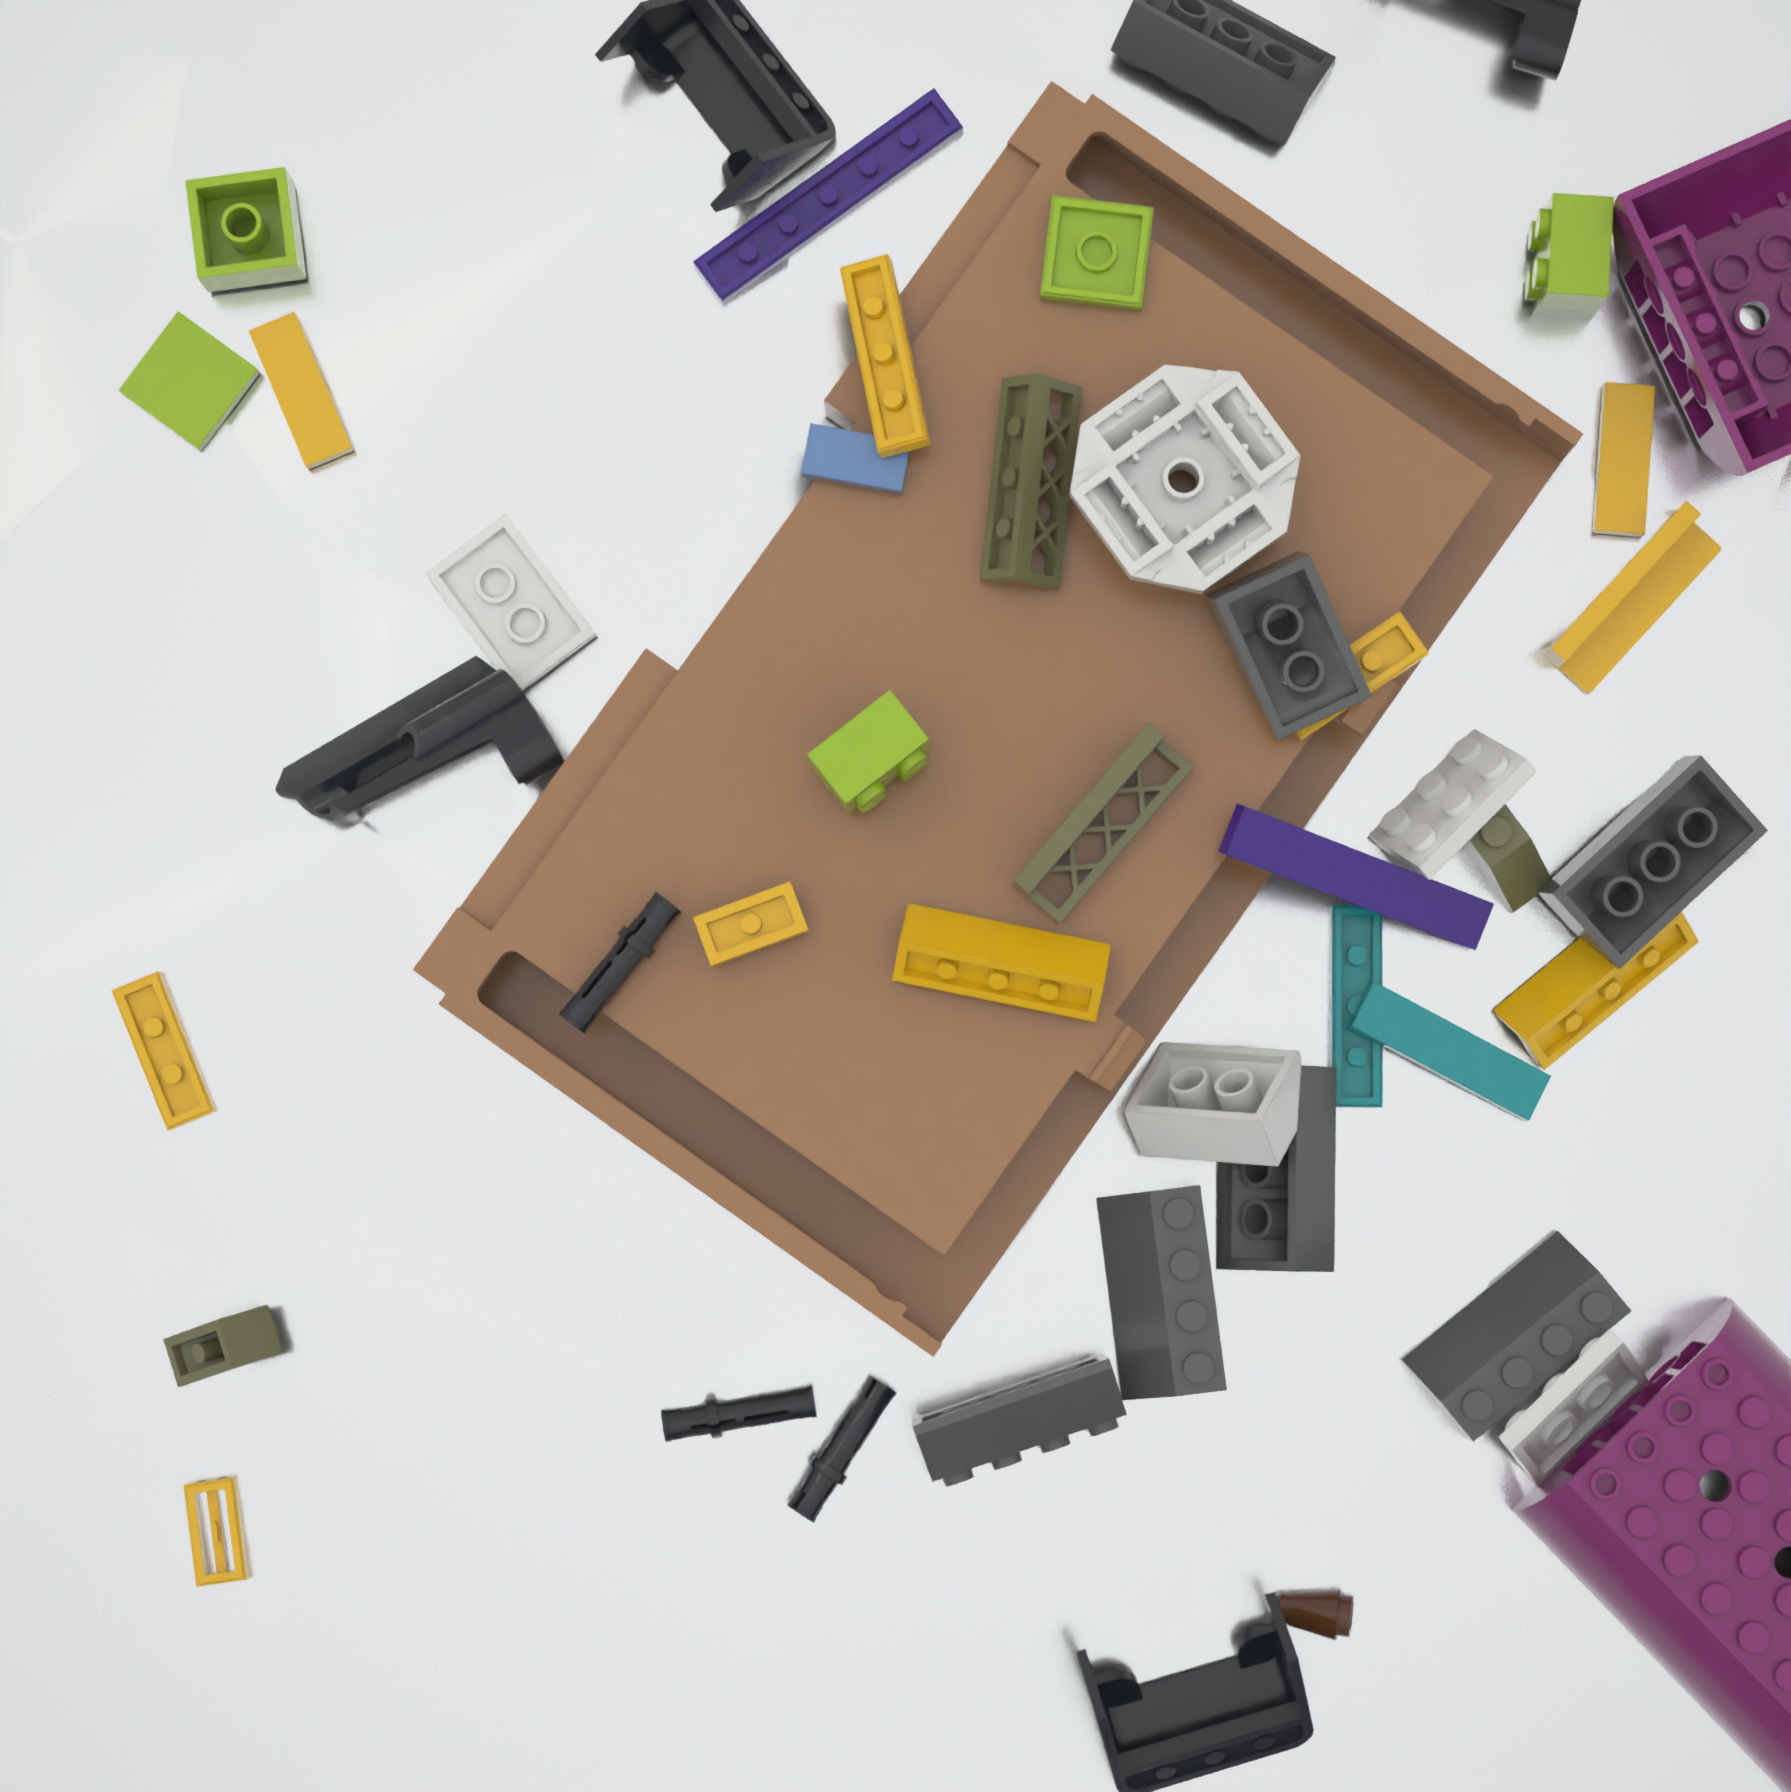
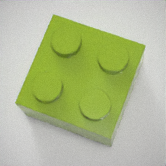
M285 167L185 180L197 279L207 292L307 279L295 183Z
M1553 193L1545 207L1538 208L1536 221H1530L1528 231V251H1536L1533 270L1527 271L1525 281V300H1533L1532 316L1592 319L1609 297L1614 197Z
M889 690L810 751L807 756L812 769L848 815L857 808L864 814L887 796L884 792L886 790L885 786L898 776L903 782H906L928 764L926 754L930 752L929 738L892 691Z

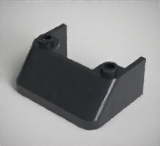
M648 0L640 2L595 53L600 62L630 55L639 73L649 80L667 82L676 79L732 152L722 163V173L727 187L710 204L715 212L760 197L819 153L835 137L836 129L830 116L740 0Z
M1275 1592L1265 1594L1271 1623L1254 1624L1245 1629L1235 1643L1237 1657L1139 1686L1134 1673L1120 1668H1109L1094 1676L1086 1649L1076 1652L1118 1792H1152L1294 1749L1311 1738L1314 1728L1299 1659Z

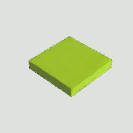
M1052 195L1039 299L1141 311L1154 207Z
M177 311L118 391L196 449L202 451L260 374V371L181 312Z

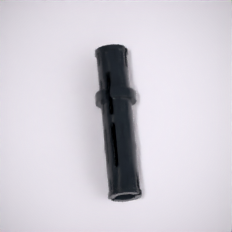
M655 891L653 897L629 927L623 926L617 933L620 938L613 948L602 959L559 1014L585 1034L595 1018L622 987L634 969L645 957L650 959L655 953L653 946L669 925L681 914V911Z
M869 1375L859 1395L851 1404L827 1445L818 1457L815 1455L809 1462V1465L812 1467L799 1489L788 1502V1507L814 1523L817 1516L838 1484L843 1485L846 1481L847 1476L844 1475L897 1392Z
M812 1384L806 1387L762 1393L730 1400L717 1401L716 1397L705 1398V1404L661 1410L666 1443L672 1440L711 1434L712 1439L722 1437V1432L817 1417Z

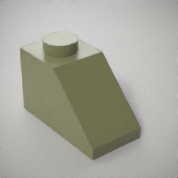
M1506 804L1463 846V849L1511 913H1514L1536 897L1538 891L1552 879L1531 837Z
M268 1304L220 1318L163 1339L178 1388L283 1353L279 1342L278 1327L272 1319Z

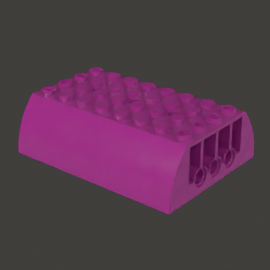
M1791 119L1625 191L1619 194L1614 202L1612 233L1618 271L1702 451L1718 467L1734 476H1743L1791 455ZM1746 305L1759 307L1765 315L1764 327L1759 330L1746 328L1740 320V310Z
M1728 1298L1647 1377L1648 1379L1540 1485L1537 1484L1512 1511L1782 1792H1791V1576H1781L1776 1571L1774 1565L1776 1554L1782 1548L1791 1547V1359L1733 1299ZM1712 1470H1719L1727 1479V1490L1717 1500L1706 1499L1700 1489L1701 1479Z

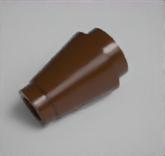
M1342 1589L1292 1593L1281 1592L1279 1605L1288 1626L1334 1641L1337 1640V1636L1350 1637L1354 1596L1342 1595Z

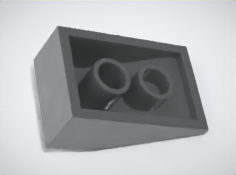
M1297 551L1205 595L1225 641L1276 740H1281L1372 697L1308 554Z

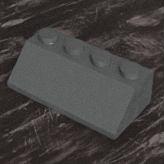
M1133 0L1110 49L1113 53L1121 56L1129 66L1146 70L1165 80L1167 85L1173 90L1180 93H1189L1209 104L1210 108L1217 114L1224 117H1232L1251 127L1259 137L1268 141H1276L1284 146L1300 124L1336 59L1330 53L1232 0Z
M1701 755L1683 756L1538 891V894L1574 933L1617 969H1620L1768 830Z
M1301 1065L1297 1132L1278 1167L1218 1162L1217 1269L1334 1272L1336 1067Z
M1195 1185L1096 1198L1122 1400L1176 1397L1227 1390L1201 1186Z
M1556 1230L1400 1360L1463 1437L1474 1442L1575 1359L1589 1341L1594 1338H1600L1632 1310L1604 1276Z
M1104 1354L912 1421V1427L932 1482L943 1479L945 1487L973 1478L972 1468L991 1462L993 1470L1016 1464L1023 1460L1020 1454L1021 1451L1038 1445L1042 1453L1065 1447L1071 1444L1068 1436L1070 1434L1088 1429L1090 1437L1114 1430L1119 1427L1117 1418L1125 1416L1127 1413L1110 1359Z

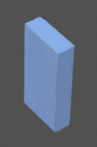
M810 423L801 476L902 495L910 451L882 459L878 454L873 434Z

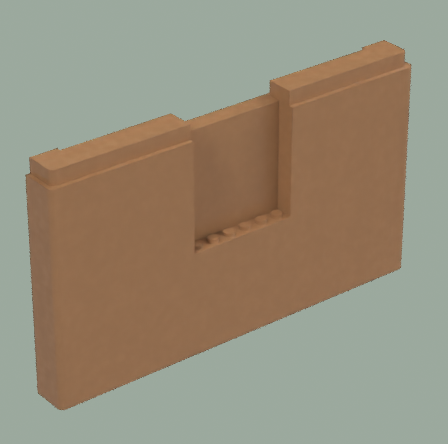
M1053 81L1049 83L1015 130L1003 152L900 294L931 441L930 446L910 451L902 495L815 479L678 670L645 648L460 907L456 908L413 968V971L445 993L439 1002L441 1007L932 1357L943 1345L942 1341L1272 874V872L1218 852L1236 804H1241L1303 829L1422 661L1420 660L1371 693L1372 697L1355 704L1301 742L1294 733L1281 740H1276L1225 641L1205 595L1299 551L1310 556L1349 645L1400 611L1427 651H1429L1560 463L1584 434L1094 94H1091L1088 100L1083 103ZM1052 195L1154 207L1141 311L1039 299ZM856 355L824 399L825 415L846 430L874 435L858 355ZM1163 365L1195 367L1213 371L1240 372L1301 455L1286 534L1202 595L1130 580L1071 498L1069 502L1060 589H1046L1022 582L995 584L980 580L1002 378L1037 373L1082 387L1075 447L1076 455L1080 425ZM1050 392L1048 410L1056 422L1061 418L1063 396ZM1050 443L1044 447L1043 461L1049 473L1055 468L1057 456ZM1178 470L1168 476L1170 486L1177 492L1188 493L1196 488L1195 478L1187 471ZM1045 493L1039 498L1037 509L1043 523L1050 518L1051 505ZM1038 544L1033 549L1031 571L1044 574L1045 554ZM891 690L929 738L930 752L926 754L928 764L906 782H903L899 776L885 786L886 790L884 792L887 796L868 812L862 814L857 808L848 815L812 769L807 754ZM1150 723L1165 735L1163 741L1194 768L1059 925L1012 885L1013 880L1143 728ZM1154 750L1142 764L1143 786L1165 785L1178 769ZM1136 772L1122 788L1137 787ZM1158 792L1144 793L1145 808ZM1137 794L1117 795L1108 804L1110 825L1132 824L1139 816ZM1102 812L1089 827L1103 826ZM1125 831L1110 832L1111 846L1117 842ZM1104 833L1084 834L1075 842L1076 865L1099 863L1106 854ZM1069 851L1056 866L1070 865ZM1092 870L1077 871L1078 886ZM1071 872L1048 874L1036 890L1059 909L1072 894ZM791 881L809 932L711 967L693 917ZM656 891L678 908L681 914L676 917L653 946L655 953L651 958L645 957L584 1034L566 1021L559 1012L574 997L590 974L620 938L617 934L623 926L629 927ZM909 904H917L1109 944L1111 949L1096 1022L892 981L907 906Z

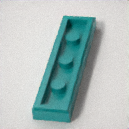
M1358 905L1330 906V1067H1336V1108H1383V1046L1348 1028L1370 982L1375 981L1383 986L1382 915Z
M1375 981L1370 982L1348 1025V1028L1523 1121H1530L1551 1078V1075Z

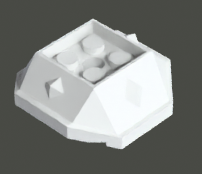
M1163 365L1080 425L1069 496L1130 580L1202 595L1286 534L1301 455L1240 372ZM1178 470L1187 471L1195 478L1196 488L1188 493L1177 492L1170 486L1168 476Z

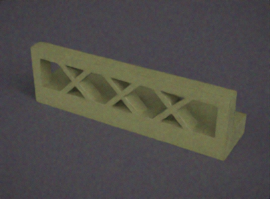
M1037 373L1002 378L980 580L995 584L1022 582L1046 589H1060L1070 502L1069 493L1073 474L1082 392L1081 386ZM1050 392L1063 396L1061 418L1056 422L1048 410ZM1049 443L1057 455L1055 468L1050 473L1043 461L1044 447ZM1044 493L1051 505L1050 518L1045 523H1043L1037 511L1038 500ZM1038 544L1045 554L1044 574L1031 571L1033 549Z
M1150 723L1143 728L1013 880L1012 885L1059 925L1194 768L1163 741L1165 735ZM1154 750L1178 769L1165 785L1143 786L1142 764ZM1136 772L1137 787L1122 788ZM1158 792L1145 808L1144 793ZM1137 794L1139 816L1132 824L1110 825L1108 809L1110 801L1117 795ZM1102 812L1103 826L1089 827ZM1125 831L1117 842L1111 846L1110 832ZM1104 833L1106 854L1099 863L1076 865L1075 842L1081 835ZM1069 851L1070 865L1056 866ZM1092 870L1078 886L1077 871ZM1071 872L1072 894L1059 909L1036 890L1048 874Z

